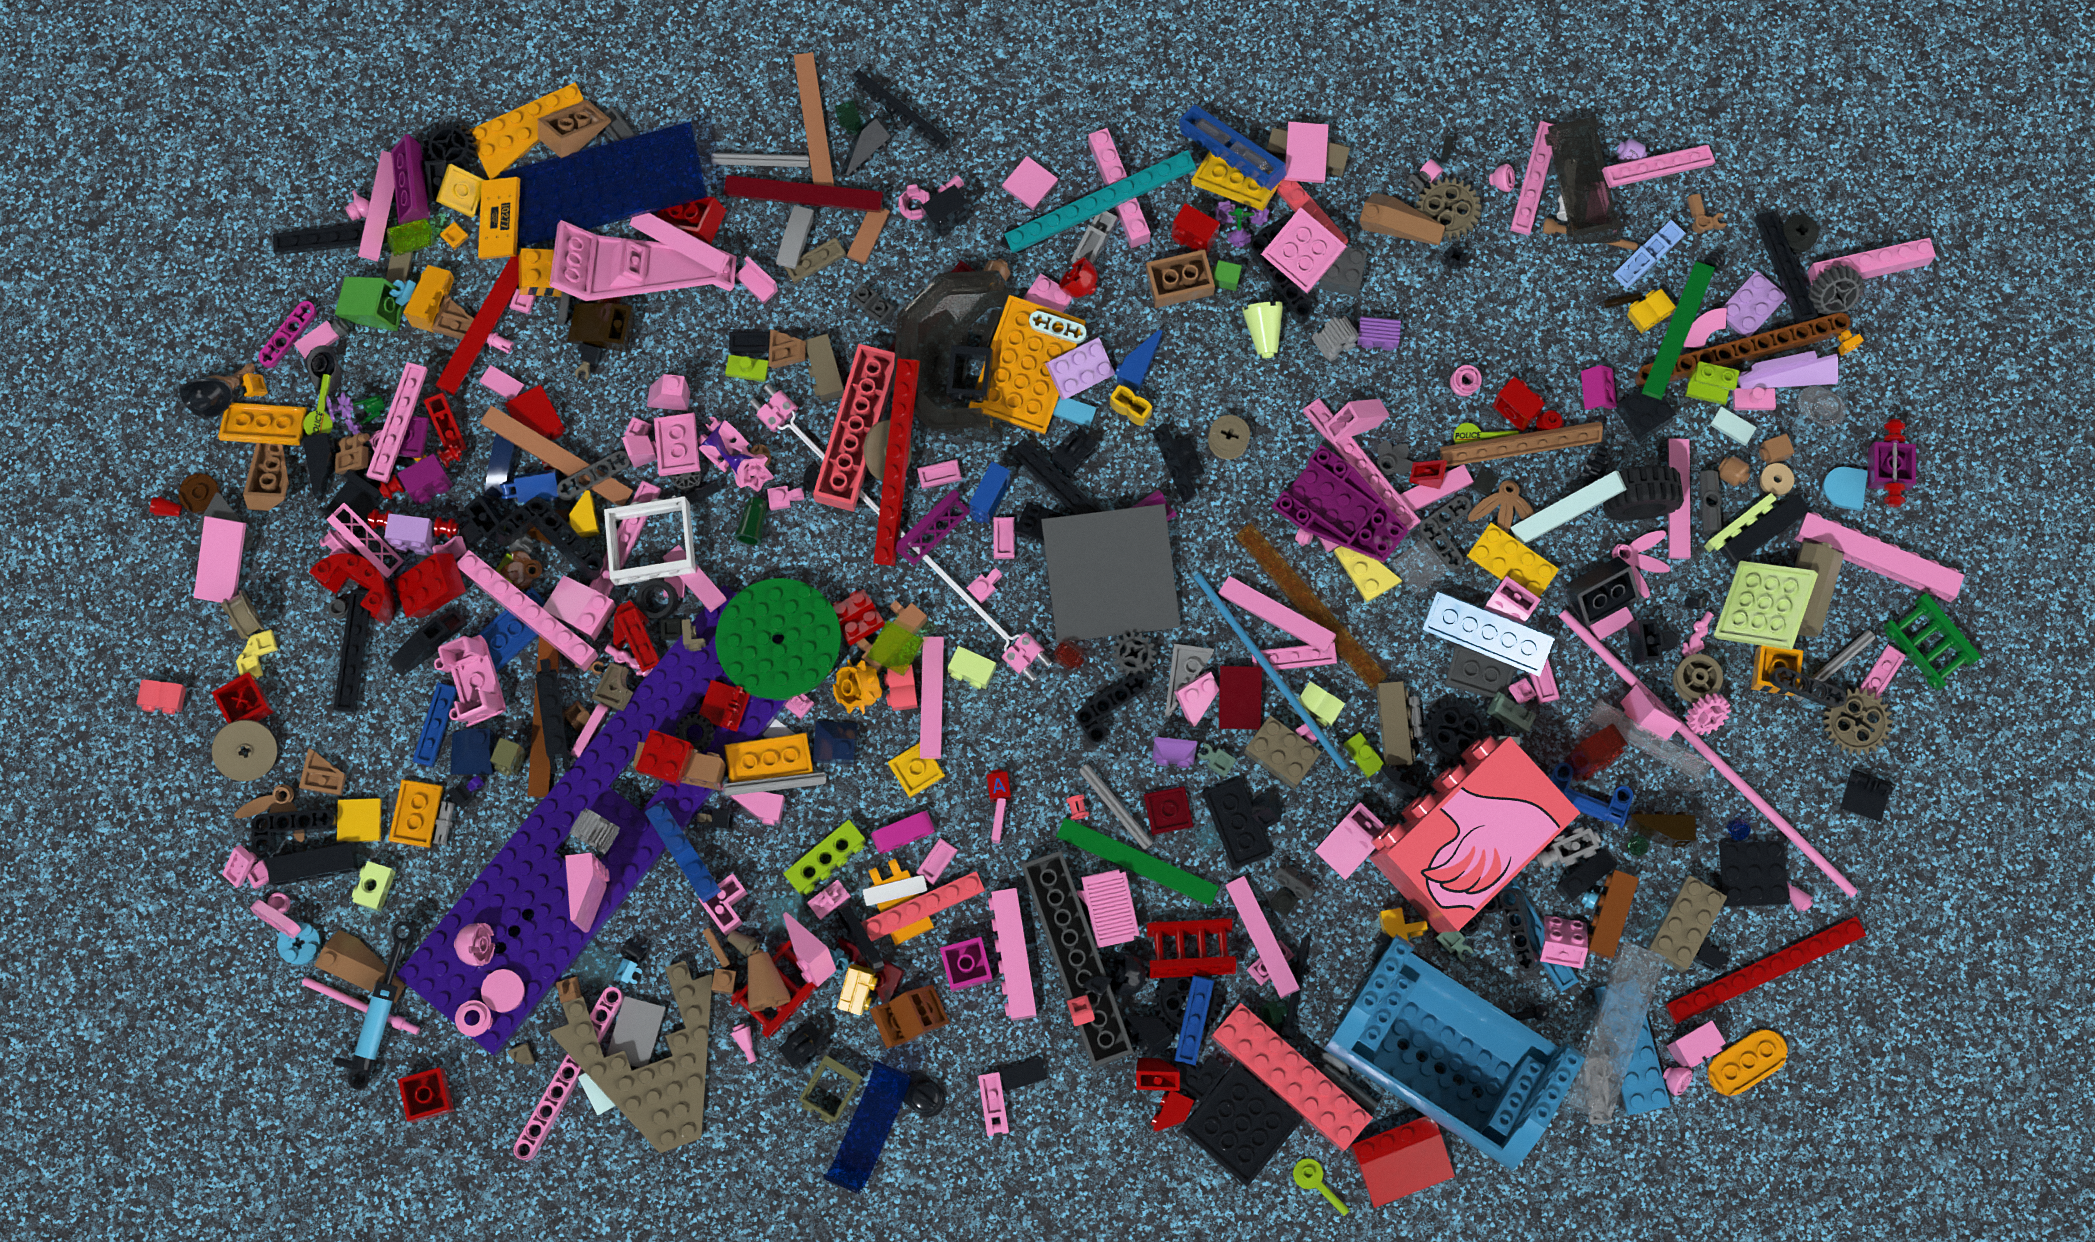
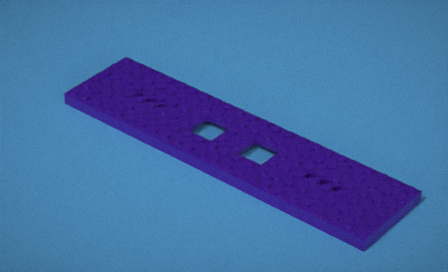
M723 585L720 591L727 601L711 613L705 607L692 622V625H696L697 638L693 639L704 638L706 647L701 648L700 651H689L683 645V634L679 637L633 692L625 710H618L581 756L573 763L570 771L563 775L396 974L399 979L455 1025L456 1012L463 1003L471 1000L484 1003L481 988L483 981L489 974L495 970L506 969L520 976L525 987V995L521 1004L516 1009L505 1013L496 1012L489 1008L491 1018H493L491 1028L481 1035L471 1037L495 1057L667 851L668 848L648 819L645 811L663 801L683 831L716 791L681 783L678 787L665 782L640 812L610 788V786L635 758L638 741L645 742L650 729L675 737L676 725L681 721V718L691 713L699 714L701 709L700 702L705 697L711 680L716 682L722 681L726 685L736 688V685L728 678L719 662L715 645L716 629L721 614L728 603L737 595L726 585ZM783 635L773 636V642L776 644H780L784 640ZM750 695L737 732L713 724V730H715L713 735L715 737L714 741L711 742L710 747H707L706 750L699 752L707 755V752L719 754V758H722L726 765L723 746L758 740L785 708L784 705L789 700L774 701V699L757 698ZM698 725L690 726L687 730L688 738L694 742L701 739L703 734L701 727ZM727 765L723 782L728 777ZM585 808L620 828L618 835L612 843L613 845L600 860L605 865V868L609 870V881L606 882L607 888L591 928L586 933L570 920L566 861L555 853L569 837L573 824ZM532 909L534 917L529 921L524 920V912ZM468 924H488L494 936H490L491 943H495V948L498 943H505L506 951L502 954H497L494 949L491 961L488 964H483L484 966H472L461 961L454 948V941L459 931ZM513 926L520 927V934L517 937H511L509 934ZM470 1010L465 1014L464 1020L467 1025L473 1026L479 1022L480 1015L478 1011Z

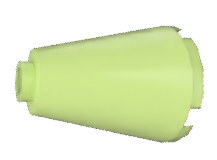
M1270 302L1250 304L1248 308L1242 307L1257 354L1262 355V358L1274 357V353H1278L1283 310L1282 302H1276L1275 306H1270Z

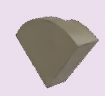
M528 1043L507 1051L509 1056L520 1064L531 1065L536 1063Z

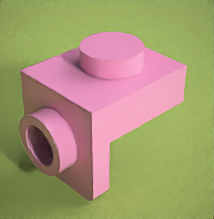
M455 536L444 545H434L432 547L434 554L452 553L456 563L467 552L462 536Z

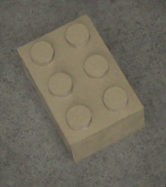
M1270 715L1245 748L1244 754L1296 790L1320 757L1321 751Z

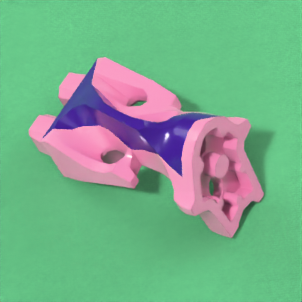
M715 420L710 427L713 432L708 437L703 434L698 438V444L700 445L698 449L719 469L726 472L727 467L731 466L736 477V484L740 488L750 486L759 492L766 481L774 478L764 466L768 458L763 454H751L746 448L749 445L747 440L726 420L722 422ZM733 438L737 439L736 442L731 443ZM723 457L724 461L720 462L718 458Z

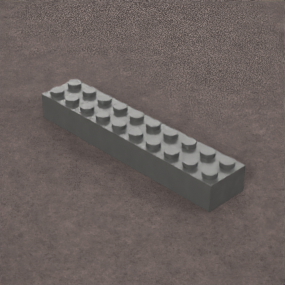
M1062 851L1021 864L1067 999L1071 1000L1088 995L1095 1020L1078 1025L1077 1027L1092 1069L1132 1056L1134 1052L1110 985L1102 998L1083 987L1089 979L1096 976H1106Z

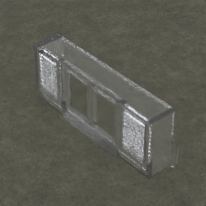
M1600 699L1588 712L1583 723H1578L1575 727L1576 730L1583 732L1588 724L1592 722L1692 779L1687 788L1689 792L1693 789L1700 791L1704 785L1701 782L1712 764L1684 747L1680 748L1627 718L1625 713Z

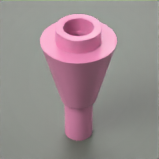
M1787 881L1788 896L1797 912L1801 910L1803 912L1807 911L1813 904L1811 901L1813 897L1792 886Z
M745 1023L733 1027L734 1032L730 1034L742 1051L745 1052L749 1064L757 1061L752 1049L750 1025L745 1026Z

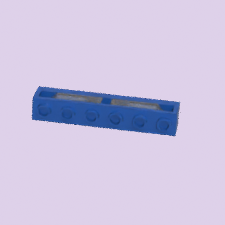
M1194 104L1179 119L1180 131L1185 137H1190L1200 147L1208 149L1215 157L1222 158L1230 167L1237 168L1245 177L1255 180L1260 187H1265L1271 191L1287 175L1284 162Z

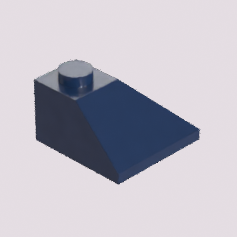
M816 721L813 762L855 765L858 723Z
M466 729L452 733L450 774L493 775L494 764L490 759L494 752L495 733L491 729Z

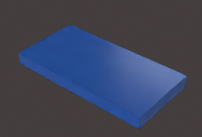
M533 587L524 593L543 608L546 602ZM504 610L475 635H481L485 639L496 672L539 636L508 610Z

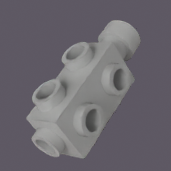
M1583 826L1572 831L1573 835L1568 838L1565 835L1555 838L1553 840L1554 844L1550 846V851L1546 852L1544 850L1537 855L1542 869L1551 867L1552 863L1557 862L1558 866L1565 864L1568 867L1577 863L1576 859L1584 856L1586 859L1597 854L1595 850L1599 848V843H1601L1598 833L1596 831L1592 832L1591 828L1585 830ZM1580 841H1584L1586 843L1585 848L1580 847ZM1561 849L1567 851L1566 856H1562L1560 852Z

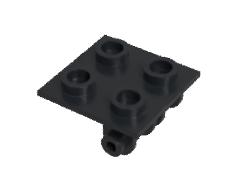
M1027 502L1014 532L1018 537L1025 539L1030 537L1031 542L1034 538L1036 539L1035 543L1038 544L1040 540V544L1044 545L1041 519L1064 517L1066 515Z
M1851 769L1840 808L1881 822L1888 797L1894 789L1892 782Z

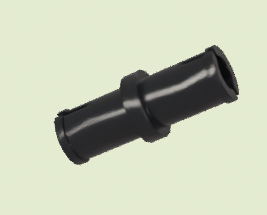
M715 479L701 487L696 486L694 487L695 490L679 497H686L690 505L698 501H705L704 498L721 490Z

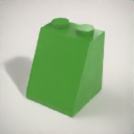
M345 277L335 315L349 323L398 331L404 305L401 306L395 303L397 297L389 293L392 289L399 291V288L384 278Z

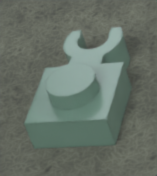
M1204 743L1203 748L1208 751V754L1202 755L1198 752L1197 757L1202 761H1210L1207 767L1225 778L1237 759L1221 749H1218L1215 753L1209 744Z
M1459 931L1439 933L1435 937L1448 953H1452L1455 950L1457 959L1462 962L1465 961V958L1462 957L1463 950H1467L1469 954L1474 953L1471 947L1462 944L1466 938Z

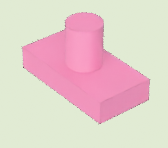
M1756 387L1755 389L1736 388L1732 390L1733 410H1775L1776 408L1775 388Z
M242 845L236 846L222 875L236 888L243 885L251 866L257 863V856L253 852H248Z

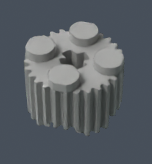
M1342 316L1340 320L1334 317L1324 324L1325 327L1319 334L1316 332L1312 336L1314 343L1330 362L1338 358L1340 352L1352 350L1356 346L1355 341L1359 339L1358 332L1346 316Z
M585 808L581 811L569 833L601 853L606 854L618 835L620 828Z

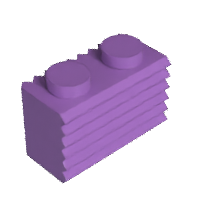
M1360 316L1357 345H1362L1366 349L1373 347H1382L1383 350L1387 351L1397 349L1400 341L1401 320Z

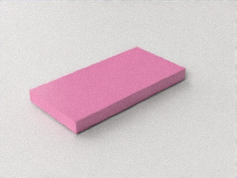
M211 516L204 517L194 598L222 603L225 598L230 600L237 596L246 523Z

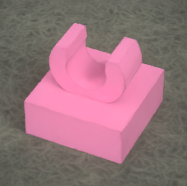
M804 694L792 697L784 706L802 720L814 706V702Z
M1306 724L1294 732L1301 738H1305L1310 744L1317 741V738Z

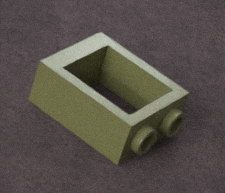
M825 1055L798 1100L802 1102L801 1107L810 1113L813 1110L821 1114L819 1118L828 1124H831L832 1121L838 1123L864 1078ZM827 1067L853 1082L834 1115L808 1100Z

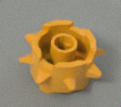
M848 659L847 667H842L836 672L837 680L833 684L834 696L838 703L846 706L847 713H851L854 708L859 707L862 714H865V707L871 706L876 702L877 698L881 697L882 689L876 669L872 666H866L864 660H861L857 666H853Z

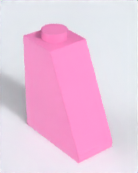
M663 374L649 388L647 407L688 411L690 390L685 377Z
M1380 399L1351 401L1330 419L1324 427L1333 442H1338L1378 427L1390 415Z

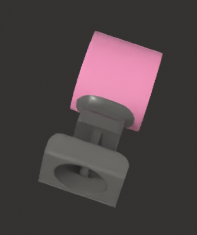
M1430 159L1421 168L1418 177L1414 174L1408 177L1406 185L1419 196L1427 182H1435L1444 169L1433 159Z

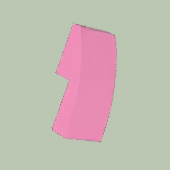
M1281 940L1277 942L1288 962L1295 955ZM1261 957L1247 969L1260 986L1270 979Z

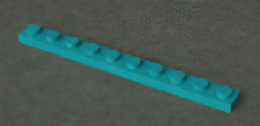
M1186 150L1009 231L1004 235L1014 254L1197 170L1189 151Z

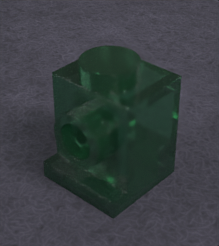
M854 100L834 106L840 127H845L846 133L849 135L855 134L861 127V121Z

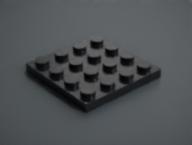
M1235 1064L1180 1131L1243 1185L1248 1187L1302 1122V1119L1240 1066Z

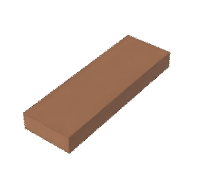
M881 207V213L867 212L848 251L847 258L866 265L890 215V210Z

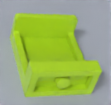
M1699 361L1688 378L1685 396L1725 405L1729 390L1736 389L1740 370Z

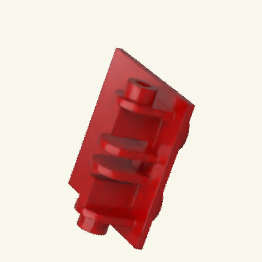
M711 680L699 715L708 718L710 723L737 732L750 694L744 692V688L740 686L735 688Z

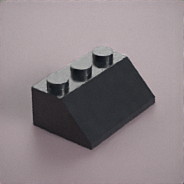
M1619 556L1565 584L1569 599L1586 627L1641 599L1631 566Z

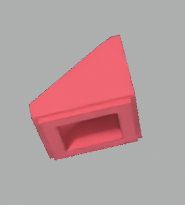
M1088 995L1067 1001L1074 1026L1095 1020Z

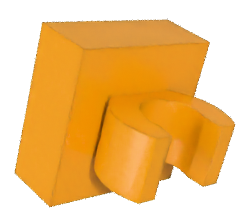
M1847 329L1838 336L1841 345L1837 350L1843 356L1858 348L1864 340L1860 334L1852 337L1851 332Z
M247 373L242 376L244 382H242L241 387L247 390V393L244 394L245 397H263L268 393L263 375Z

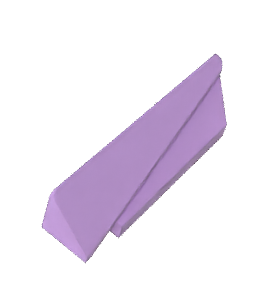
M1810 351L1758 362L1752 365V370L1739 372L1738 382L1741 389L1837 384L1838 356L1833 354L1817 359L1816 352Z

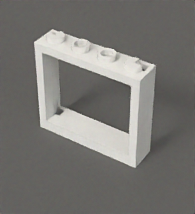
M672 496L671 499L666 500L653 499L647 503L633 502L628 506L615 505V508L604 509L610 580L615 586L696 573L690 503L686 497ZM682 510L686 560L620 570L616 521Z

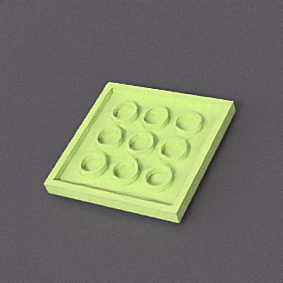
M1740 561L1714 636L1722 640L1792 650L1818 573L1814 570Z

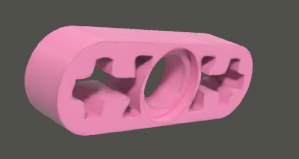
M603 703L597 705L574 744L571 756L578 759L594 740L609 715L610 707Z
M259 899L250 907L256 916L292 939L301 932V928L293 920Z

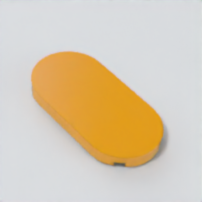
M1755 1031L1712 1059L1707 1071L1708 1080L1711 1086L1720 1094L1726 1096L1740 1094L1784 1065L1787 1057V1045L1784 1039L1774 1031Z

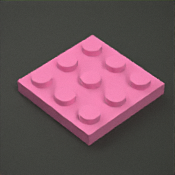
M1300 207L1261 255L1308 294L1347 246Z

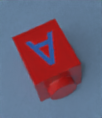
M1002 769L990 771V774H986L990 803L997 802L998 798L1006 799V801L1011 800L1007 771L1003 772Z

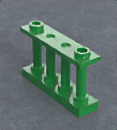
M1925 593L1914 602L1917 605V609L1897 624L1890 620L1883 628L1886 635L1891 640H1895L1927 678V683L1939 691L1947 685L1943 680L1963 663L1970 667L1981 656L1931 597ZM1921 615L1926 616L1930 620V625L1909 640L1902 630ZM1935 631L1940 632L1944 637V641L1923 657L1916 646ZM1949 647L1954 648L1958 653V657L1937 673L1929 663Z

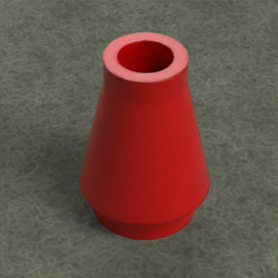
M159 496L152 498L149 511L154 513V516L180 517L183 506Z

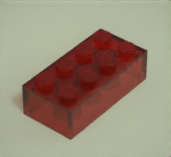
M1612 723L1577 744L1563 762L1570 764L1573 768V777L1576 782L1582 779L1586 782L1594 777L1600 769L1604 771L1612 766V763L1617 761L1616 759L1625 752L1623 749L1627 742L1615 724Z

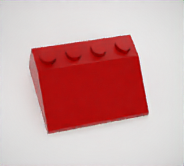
M1427 1116L1349 1146L1374 1208L1455 1177L1437 1123Z

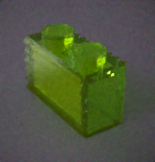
M426 218L387 229V242L395 257L432 246V229Z

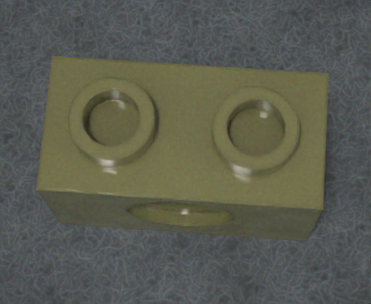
M500 738L490 761L495 765L494 768L499 770L500 774L508 777L511 774L517 776L527 752L519 744Z

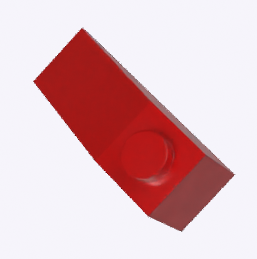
M444 390L425 396L423 401L444 449L447 450L448 444L451 443L453 446L457 444L460 451L466 450L465 441Z

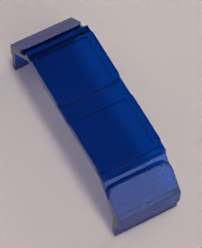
M878 1061L872 1064L874 1067L866 1089L837 1155L827 1174L823 1176L825 1180L861 1195L875 1167L912 1078L910 1075Z

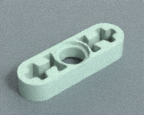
M1041 311L1032 313L1029 318L1031 328L1037 332L1075 344L1082 343L1086 339V329L1082 324ZM1042 317V321L1048 323V319H1050L1049 329L1047 330L1046 324L1043 323L1036 326L1033 320ZM1056 322L1062 323L1064 326L1063 331L1059 333L1052 330L1053 324ZM1067 325L1070 326V331L1076 332L1077 329H1080V333L1083 335L1074 338V334L1068 332V336H1066Z

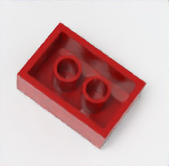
M435 553L394 580L406 618H425L466 591L452 553Z

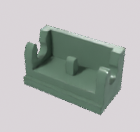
M1496 692L1487 710L1488 714L1520 733L1529 732L1536 717L1534 712L1524 709L1500 692Z

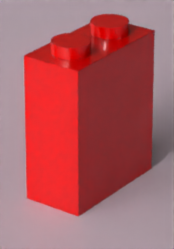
M541 384L504 403L513 419L548 440L558 439L566 432Z

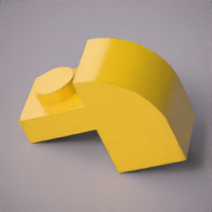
M1402 908L1385 910L1379 913L1381 929L1391 939L1398 934L1409 941L1407 935H1410L1411 938L1420 937L1428 929L1426 921L1405 924Z

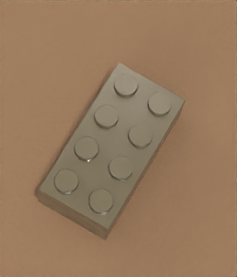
M1688 875L1682 880L1644 951L1681 973L1687 971L1727 896Z

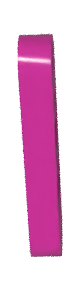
M303 301L298 304L260 351L258 359L264 367H275L293 346V343L297 341L315 319L317 310L311 302ZM309 309L311 312L309 314H304L303 310ZM297 316H299L300 318H303L304 322H302L299 318H297ZM293 322L299 323V328L296 331L289 330V326ZM279 338H286L287 340L283 347L276 345ZM274 347L275 350L278 351V353L273 351L271 348ZM265 356H271L273 359L271 361L266 360Z

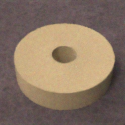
M1770 464L1760 475V486L1768 495L1772 493L1775 497L1784 496L1794 485V475L1790 468L1784 464ZM1774 477L1779 478L1780 483L1775 482Z

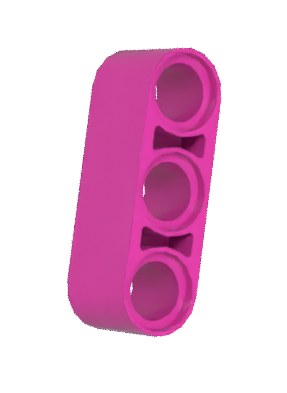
M923 811L873 832L871 836L878 853L883 854L935 832V828L928 811Z

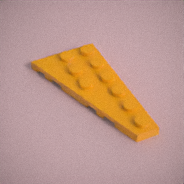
M576 82L470 129L473 134L472 136L476 139L474 144L478 146V149L475 150L490 180L497 179L503 171L506 172L510 168L511 164L518 158H522L540 142L538 139V118L584 101Z

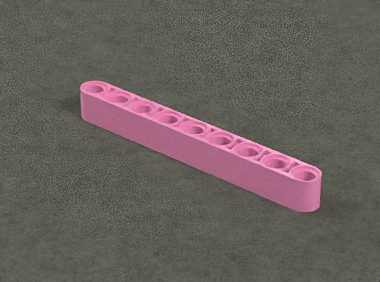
M608 987L604 990L590 1014L599 1044L622 1006L624 995L616 987ZM613 992L618 993V1000L610 1003L608 1001L609 995ZM606 1011L607 1019L599 1022L597 1019L598 1014ZM568 1054L513 1148L515 1156L521 1160L529 1161L536 1156L578 1083V1077L584 1072ZM568 1068H573L574 1076L566 1079L565 1071ZM557 1087L563 1088V1095L560 1098L554 1097V1090ZM551 1106L552 1114L545 1118L542 1113L543 1109ZM539 1125L541 1133L539 1136L533 1137L531 1134L532 1128ZM528 1144L530 1152L528 1155L522 1156L520 1149L523 1145Z

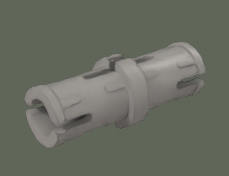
M441 802L439 819L435 823L437 828L433 841L434 844L447 845L449 828L453 824L451 818L455 807L454 803L448 802L447 804V802Z

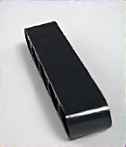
M1798 493L1726 543L1719 551L1729 564L1734 566L1805 516L1812 509Z

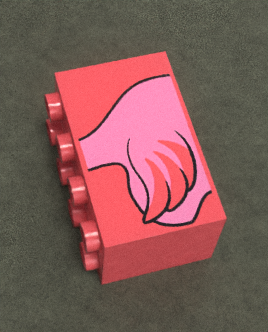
M1489 735L1483 741L1480 739L1475 741L1461 755L1467 762L1464 767L1461 764L1457 765L1454 769L1449 767L1431 783L1437 791L1434 796L1429 793L1423 798L1419 796L1414 799L1401 812L1407 820L1403 825L1400 823L1395 824L1393 827L1388 825L1371 841L1377 850L1369 859L1437 933L1459 931L1580 814L1579 810L1510 736L1496 741Z

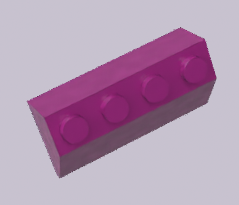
M405 134L391 150L399 225L422 226L430 218V209L427 206L428 190L425 187L426 172L423 169L424 153L421 150V144L409 134Z

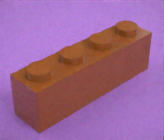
M1618 870L1607 874L1603 884L1606 886L1605 893L1600 894L1597 905L1600 906L1598 914L1594 913L1590 925L1593 926L1591 934H1587V953L1609 961L1614 958L1639 878Z

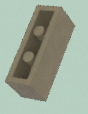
M828 334L804 340L806 342L805 360L809 359L811 366H807L810 378L815 377L816 384L813 385L815 396H820L821 402L843 397L844 389Z

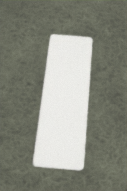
M920 875L863 889L866 906L926 892L927 887L924 876Z

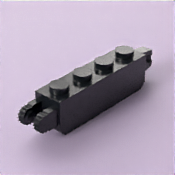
M549 658L540 660L541 671L537 672L535 677L546 755L550 761L552 774H557L556 759L563 758L565 772L570 771L569 757H571L560 677L556 669L551 668Z

